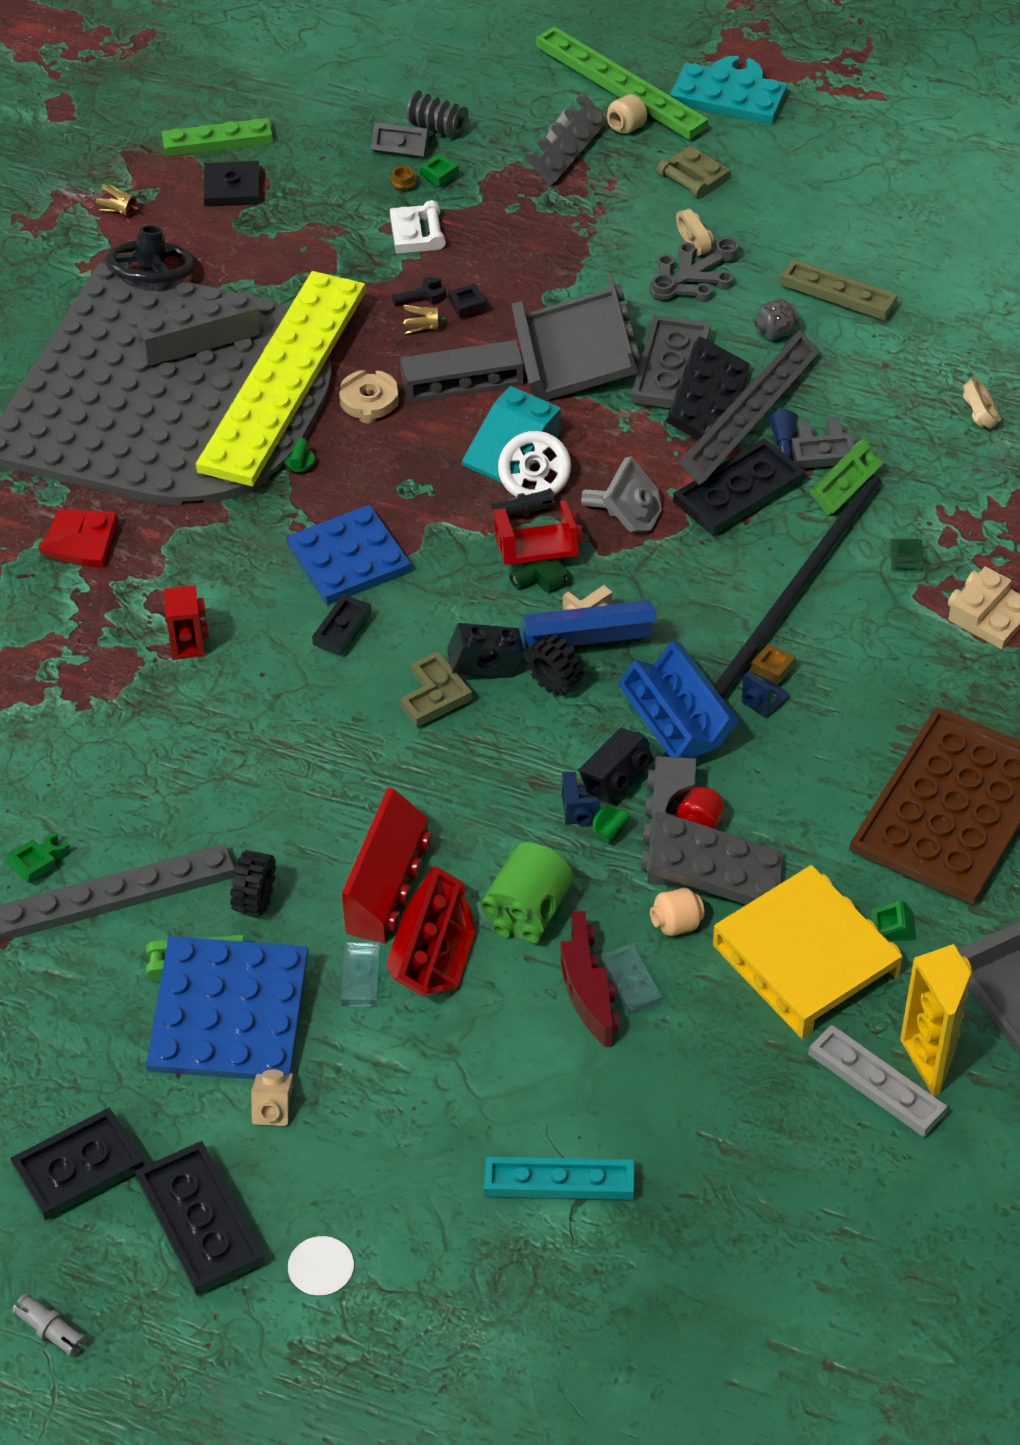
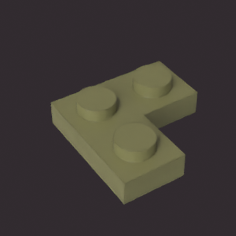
M436 651L410 664L411 673L422 687L401 697L400 707L414 725L419 727L472 701V691L457 673H452L449 663L439 651Z

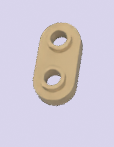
M691 209L677 212L676 223L678 230L686 242L695 245V255L701 256L710 253L711 246L714 245L713 235L710 230H706L699 215Z
M975 377L963 385L965 391L963 397L973 409L972 418L982 428L984 426L989 429L993 428L1001 421V417L986 386Z

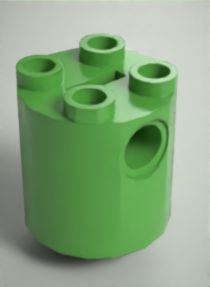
M522 842L516 845L480 902L481 909L493 923L491 925L493 932L503 938H508L511 934L528 942L537 943L574 881L573 870L550 847L533 842Z

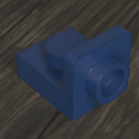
M562 772L561 794L565 825L593 823L594 817L600 809L599 798H585L584 786L577 785L576 772Z

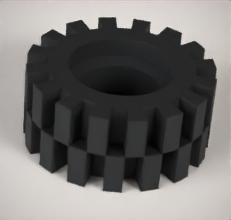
M548 634L543 635L525 650L524 661L528 662L526 667L528 670H532L533 673L530 675L533 679L537 678L539 680L537 684L540 687L545 686L547 692H553L556 696L559 694L564 695L583 679L582 677L585 672L582 670L584 665L578 662L581 659L579 654L575 655L573 653L575 649L572 645L568 647L566 645L567 641L564 638L560 640L559 635Z
M245 850V852L241 853V857L237 861L238 867H235L234 870L235 877L234 879L232 878L231 883L233 885V888L230 890L232 910L256 916H262L263 912L266 911L267 904L270 902V893L273 892L274 888L272 884L275 882L276 860L273 855Z

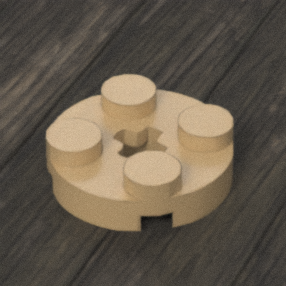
M366 370L357 371L347 376L340 385L339 397L342 409L349 415L359 418L362 423H373L376 418L389 414L399 404L397 382L392 376L382 371L376 370V375L366 374Z

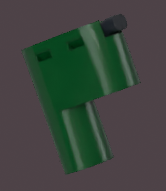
M557 559L530 562L509 573L510 582L515 589H520L535 581L548 593L564 584L569 585L571 582L570 577L567 576V570Z

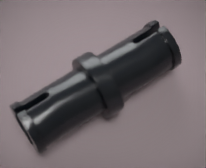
M547 488V490L528 495L519 493L516 498L491 503V507L494 510L505 508L508 518L520 515L525 518L529 517L532 512L551 507L554 508L556 503L553 501L555 498L552 489Z

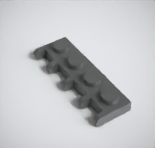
M584 93L579 94L576 98L577 103L581 106L578 112L573 107H568L565 110V116L570 120L564 127L560 122H555L552 125L551 129L556 135L552 142L546 137H542L538 141V146L543 152L539 156L534 151H530L526 155V160L549 186L556 182L608 121Z

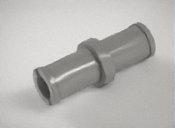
M29 1293L23 1294L17 1300L22 1306L14 1305L12 1313L35 1328L37 1336L43 1340L49 1339L70 1357L76 1356L82 1348L77 1346V1344L85 1345L87 1337L64 1322L62 1314L56 1310H48L32 1298Z

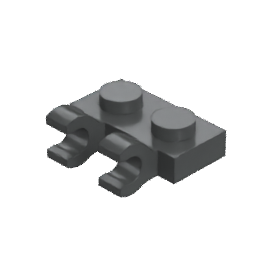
M839 418L827 419L828 429L825 430V436H812L810 421L797 422L798 432H796V438H792L791 441L793 458L797 465L802 469L835 466L854 446L852 433L842 434Z

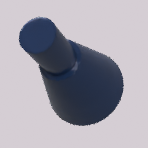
M780 409L770 415L769 423L779 450L792 460L791 441L794 438L799 417L788 409Z

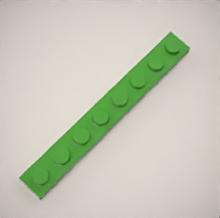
M554 26L536 37V47L620 98L627 94L638 96L644 102L649 116L690 140L708 128V118Z

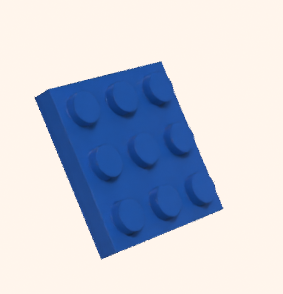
M370 504L286 536L288 547L327 605L337 602L343 594L352 596L411 573V563Z

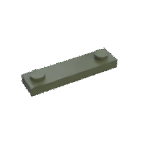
M795 259L791 260L780 276V285L882 320H886L897 303V294Z

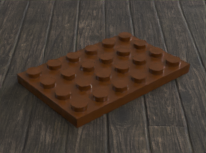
M936 706L851 840L849 851L971 905H975L1020 828V741Z

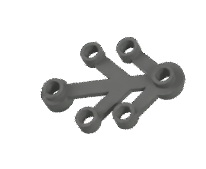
M731 237L720 238L716 243V252L693 265L691 264L695 258V245L690 242L681 243L678 253L681 259L680 271L674 276L670 275V272L674 270V257L669 254L660 255L657 259L659 274L654 276L649 284L650 294L660 300L670 299L676 294L694 295L697 301L708 302L712 299V286L706 283H716V286L722 290L731 289L734 281V275L731 272L704 271L720 262H733L738 256V241ZM685 282H705L698 285L683 284Z

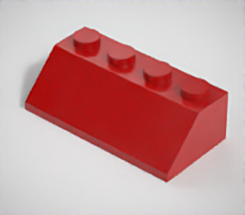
M387 787L342 891L346 934L383 944L386 943L390 931L395 932L400 918V912L398 911L401 904L406 905L411 892L410 882L412 878L418 877L422 865L423 851H429L433 837L432 832H428V817L394 788Z

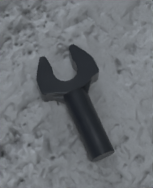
M428 277L423 279V284L420 288L393 294L392 301L394 306L425 299L431 305H435L446 298V288H441L440 278Z

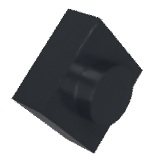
M476 284L448 291L449 301L459 318L486 310V301Z

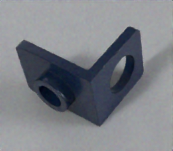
M749 672L744 674L741 702L767 719L789 699V693L767 679L761 681ZM772 692L777 696L774 702H771Z

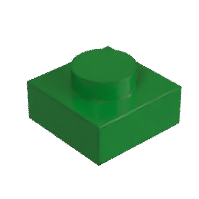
M440 153L420 166V175L439 187L459 174V165Z

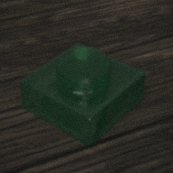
M891 539V570L923 571L922 539Z

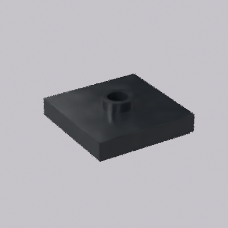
M259 161L204 163V206L260 204Z

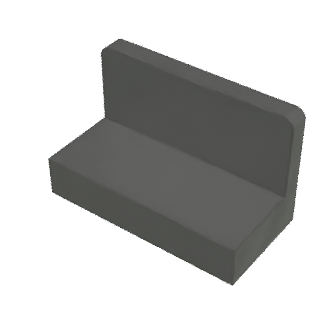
M374 122L371 150L426 157L428 138L433 137V132L425 128Z

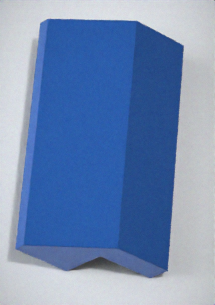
M645 600L522 615L521 639L524 649L527 650L543 635L557 634L560 640L564 638L567 641L566 645L568 647L571 645L578 646L653 637L652 622H656V612L651 601Z
M673 640L670 641L654 665L635 659L618 683L621 690L669 757L695 758L716 749L724 743L739 722L738 718L683 645Z

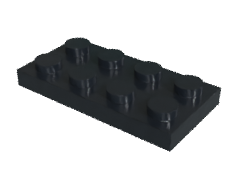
M699 336L694 342L665 422L699 440L740 395L750 363Z
M764 438L719 465L700 485L694 480L674 492L673 502L714 536L804 481L806 471Z
M203 1141L134 1171L136 1180L196 1296L265 1264V1258Z

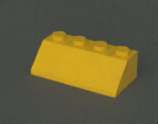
M954 944L914 958L900 1041L932 1096L940 1094L954 1058L957 1041L960 1038L961 1021L964 1018V1006L968 997L969 981L972 976L969 960L965 956L960 955Z

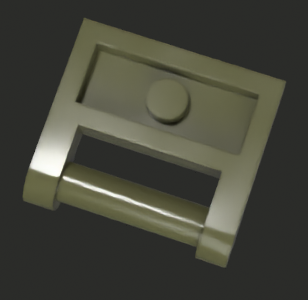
M691 145L669 160L662 159L657 166L658 174L663 177L668 176L691 190V194L699 199L729 180L731 173L730 169Z

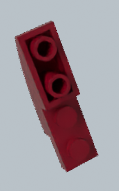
M585 911L571 912L572 941H560V963L565 986L571 1002L585 1026L604 1047H612L613 1032H619L618 1012L611 1011L610 1003L615 1002L614 981L607 982L606 968H598L597 954L590 953L589 946L595 945L593 924L587 925Z

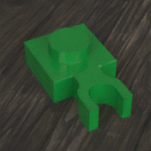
M54 832L47 836L45 842L40 845L32 839L6 855V864L27 883H30L54 869L55 859L68 855L70 844L65 842L61 846H55L58 844V834Z

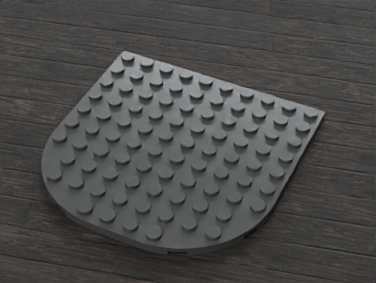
M99 262L0 417V467L162 505L182 506L183 501L204 500V504H209L240 496L267 483L268 477L278 469L284 470L286 468L285 460L293 452L296 440L298 438L307 439L329 396L331 388L330 355L253 487L197 473L196 462L289 308L269 299L251 296L257 307L260 335L148 366L139 346L136 321L226 297L237 292L182 280L153 284L134 282L117 276L109 271L105 263Z

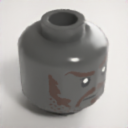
M777 299L762 304L758 308L757 317L754 318V326L759 335L763 334L770 341L792 335L795 332L796 325L799 324V316L794 304L788 303L784 299Z

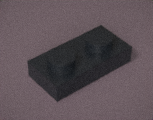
M343 594L313 634V645L342 655L371 614V604Z

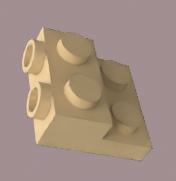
M985 566L980 572L974 570L970 573L965 582V588L962 591L959 589L953 591L948 600V606H950L948 620L1003 649L1020 630V594L1011 589L1012 580Z

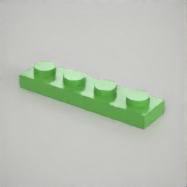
M256 118L247 121L161 131L165 157L273 143L269 118Z

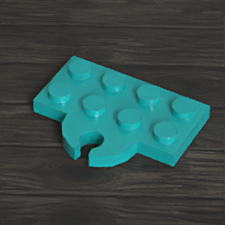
M729 56L716 61L712 67L685 62L670 96L690 108L772 125L787 93L788 83L762 78L763 71L761 66L750 58L746 60L745 69H736L738 68L739 56Z

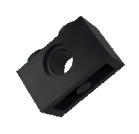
M467 623L457 624L447 647L452 673L513 678L525 652L519 628Z

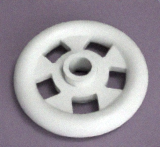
M528 431L515 436L503 448L498 462V472L504 487L515 497L519 493L528 495L547 490V488H551L555 496L562 490L569 479L571 459L564 444L555 436L542 431ZM533 443L535 451L523 455L520 448ZM548 448H551L557 456L551 462L543 454ZM511 462H520V473L511 474ZM533 463L540 465V469L536 472L529 469ZM550 469L558 473L551 484L544 480ZM524 479L537 482L535 490L522 487Z

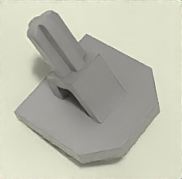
M632 456L624 458L607 491L585 489L582 492L581 503L583 506L607 508L609 515L616 516L629 532L645 533L651 531L662 510L658 488Z

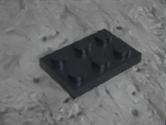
M110 1107L10 1158L13 1168L44 1220L135 1174V1170L144 1167L141 1156Z

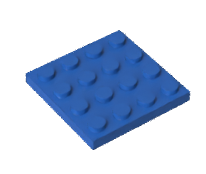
M168 936L146 1064L148 1071L254 1080L257 1074H262L264 1071L271 1069L280 1070L284 1075L292 1073L309 955L308 946Z

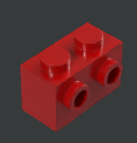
M196 585L164 589L166 620L173 660L204 657L203 639L209 638L207 619L201 620V617H206L204 598L197 597Z

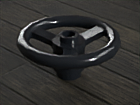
M155 225L142 226L137 234V241L119 244L110 249L105 257V263L112 273L130 281L150 284L181 280L190 275L196 266L192 253L179 245L165 242L163 229ZM176 256L183 260L184 265L177 269L168 270L164 264L165 257ZM137 262L143 269L154 270V272L130 269L119 263Z

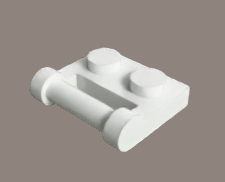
M431 200L427 201L423 206L390 209L396 254L439 250L445 246V236L441 232L438 217L440 215L438 202ZM428 219L430 235L422 237L420 220Z

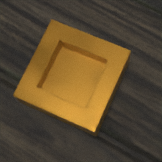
M768 643L751 662V672L778 685L795 666L796 657Z

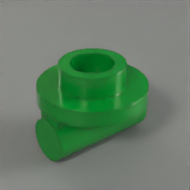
M298 438L293 452L285 460V466L293 472L307 471L315 463L314 454L309 449H306L308 445L306 439Z
M612 807L600 809L593 820L594 834L599 839L609 842L619 834L621 828L629 821V814L622 809L618 811Z

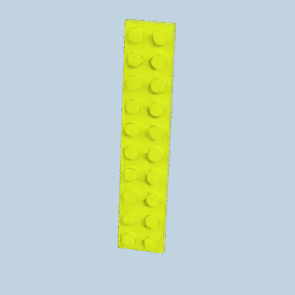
M311 271L196 462L197 473L254 486L366 293L365 283Z

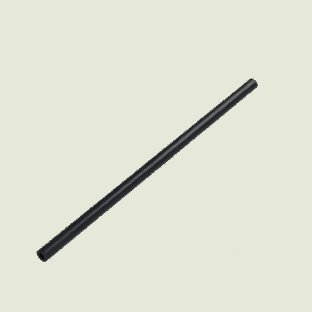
M872 474L862 484L714 684V688L723 700L881 486L882 481L877 475ZM665 751L661 757H669V755Z

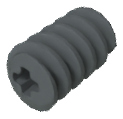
M420 90L415 91L411 95L407 106V120L410 124L427 128L432 132L436 131L438 134L446 135L451 139L456 138L462 132L467 123L469 113L468 108L465 106L460 109L456 103L450 106L448 100L441 102L439 97L431 98V95L428 93L422 96Z

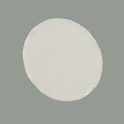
M327 1236L313 1237L303 1241L293 1250L288 1261V1273L293 1284L301 1291L311 1295H328L338 1291L349 1281L354 1269V1260L349 1248L341 1241Z

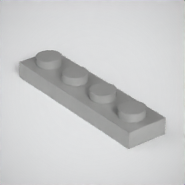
M832 1024L809 1047V1056L922 1137H925L946 1115L947 1105Z

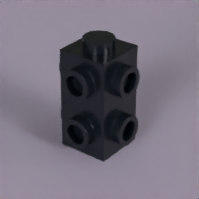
M620 727L578 771L588 794L613 803L654 761V758L649 748V741L643 734Z

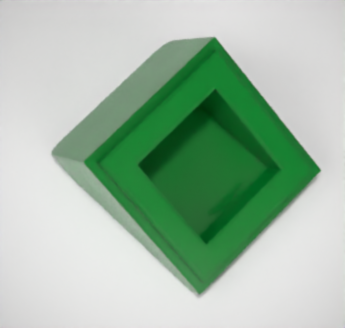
M903 900L871 910L872 922L887 941H910L916 939L914 914Z

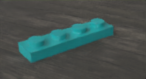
M485 1156L484 1197L633 1200L634 1159Z

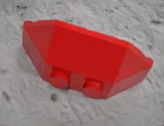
M437 866L431 868L406 906L386 962L393 980L422 997L454 991L458 988L476 933L471 910L464 895L466 893L464 882Z

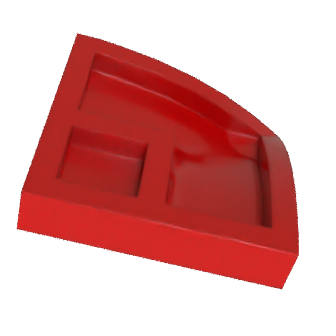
M57 509L53 523L47 535L39 544L38 549L42 555L59 561L81 566L105 568L119 521L116 512Z

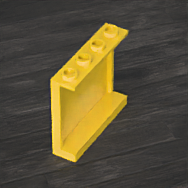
M812 865L714 925L713 946L801 1039L813 1033L815 1019L889 972L895 979L900 976L903 956L899 948L893 942H888L878 932L876 925L870 919H865L855 909L853 902L848 897L842 896L833 887L830 879L825 874H820Z

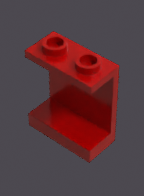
M566 500L560 501L561 523L513 530L505 508L493 510L495 539L504 565L579 555L578 544L583 543L582 528L580 524L577 525L575 511H570Z

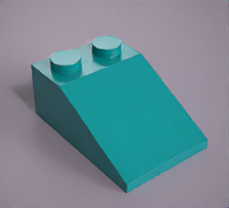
M509 386L493 404L462 459V466L502 483L498 472V462L506 444L515 436L528 431H542L558 438L561 434V408ZM533 443L520 448L523 455L535 451ZM511 462V474L520 473V462Z

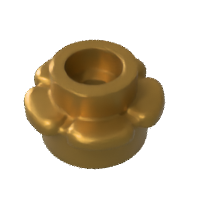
M404 165L394 168L390 176V183L400 191L409 190L415 185L417 180L414 170Z

